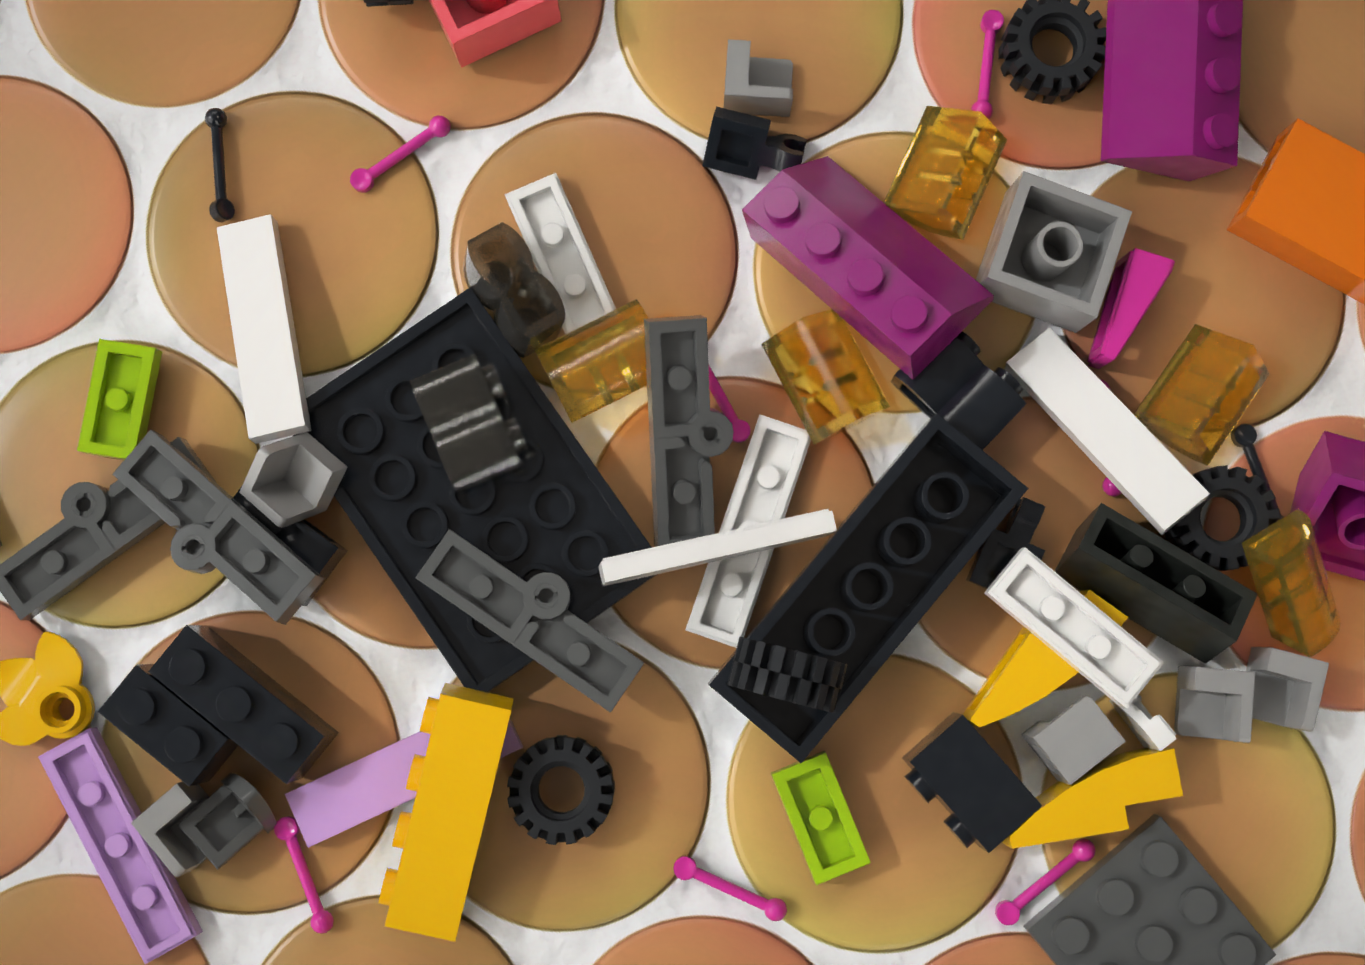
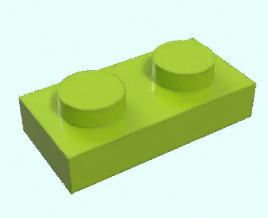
M99 339L77 451L125 460L145 437L162 351L154 347Z
M825 751L805 758L802 763L798 761L771 772L816 885L871 863Z

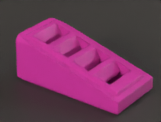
M1134 248L1116 262L1087 360L1089 362L1088 366L1100 369L1115 360L1171 274L1175 264L1174 260Z

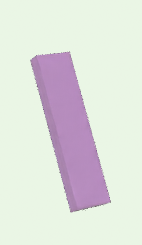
M511 718L509 719L500 758L523 748ZM419 731L286 793V799L307 847L318 844L414 799L417 792L406 789L414 754L426 756L431 734Z
M89 728L38 756L144 964L151 962L202 933L203 931L174 875L131 824L142 813L98 728Z

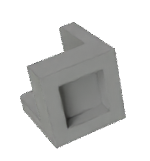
M728 39L723 108L749 115L789 117L793 102L792 61L788 59L750 57L751 41Z
M308 432L262 446L253 460L239 493L275 525L283 528L327 511L348 467Z
M1251 647L1246 671L1255 672L1252 718L1290 729L1312 732L1316 723L1329 663L1273 647Z
M1178 666L1175 733L1181 736L1250 743L1255 672Z
M1082 696L1051 722L1039 720L1021 734L1055 779L1068 785H1072L1126 742L1095 701L1089 696Z
M184 782L177 783L131 822L133 827L175 877L194 870L207 859L178 827L180 822L209 798L208 794L199 784L189 787Z

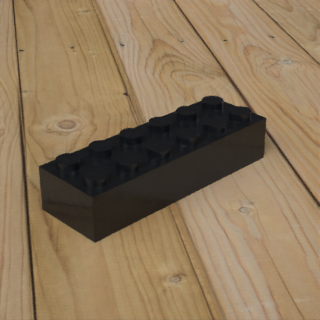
M936 413L917 432L841 523L837 531L831 535L746 637L847 664L836 713L727 685L736 650L708 682V685L797 761L802 763L1029 488L941 415Z

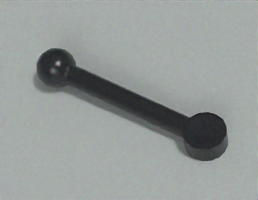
M211 108L205 113V122L211 128L216 200L210 204L209 212L215 221L225 222L233 218L235 213L234 206L227 199L222 128L227 124V116L222 109Z
M1241 424L1232 430L1231 440L1234 445L1243 449L1253 476L1258 475L1264 480L1259 486L1261 490H1271L1253 444L1257 438L1256 430L1249 424ZM1275 499L1268 501L1271 510L1278 509ZM1281 513L1280 519L1272 520V527L1279 528L1277 537L1286 536L1291 529V522L1287 517L1282 516Z

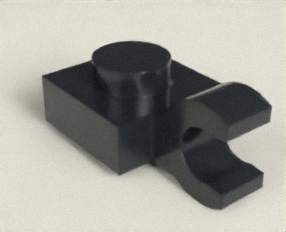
M716 106L702 166L756 180L760 165L780 172L782 169L801 164L807 139L793 134L769 136L771 120Z
M1025 497L1019 499L1012 508L1005 533L995 529L979 548L966 581L988 589L1006 565L1023 547H1026L1042 560L1045 550L1029 543L1040 522L1045 506Z

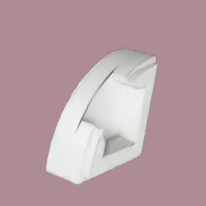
M1140 695L1135 698L1127 709L1121 708L1114 701L1109 700L1144 748L1162 751L1177 739L1175 737L1176 733L1160 714L1154 717L1151 716L1142 704V697Z

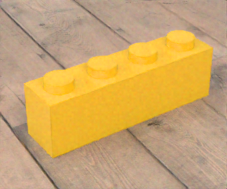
M449 683L444 684L439 699L428 697L420 727V732L431 734L426 756L414 754L406 785L407 790L417 792L412 813L400 812L392 847L403 849L398 870L387 868L378 904L389 906L385 927L456 941L514 698Z

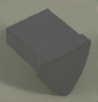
M229 773L221 780L223 786L178 824V827L217 870L225 865L262 830L269 833L277 824L270 807L257 789L244 778L234 773Z

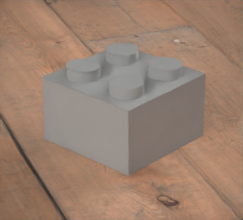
M1023 171L1005 192L976 281L994 295L993 303L1077 333L1098 317L1132 211Z

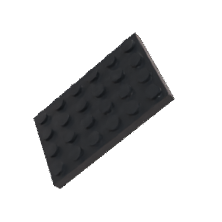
M471 287L306 398L311 431H308V433L348 467L334 494L335 498L464 687L489 693L534 660L415 578L449 529L526 582L542 572L554 573L562 577L568 583L571 590V603L568 610L586 623L595 619L656 576L652 575L607 586L602 585L598 566L603 558L652 547Z

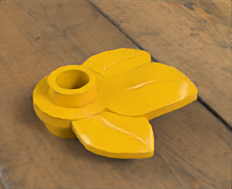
M43 632L36 647L35 659L12 658L0 661V697L8 706L0 712L1 740L11 745L26 746L32 745L48 735L58 739L72 738L84 732L91 724L95 713V703L90 691L82 685L83 660L78 650L61 635L53 632ZM66 698L74 704V714L68 720L64 719L59 713V706Z

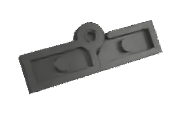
M702 315L644 319L655 547L715 534L713 472L709 457L720 455L729 448L733 440L734 431L732 423L723 413L710 408L707 318Z
M150 430L112 474L170 527L178 530L171 541L170 547L172 559L177 566L198 574H205L217 568L274 621L286 625L324 580L317 571L163 435Z
M177 437L170 442L214 480L186 439ZM119 480L110 485L109 491L105 487L94 483L78 482L70 486L64 492L61 499V512L64 519L0 564V592L20 620L30 621L166 522Z
M450 529L415 577L610 713L644 665V662L568 610L571 603V590L568 583L562 577L554 573L542 572L526 582Z

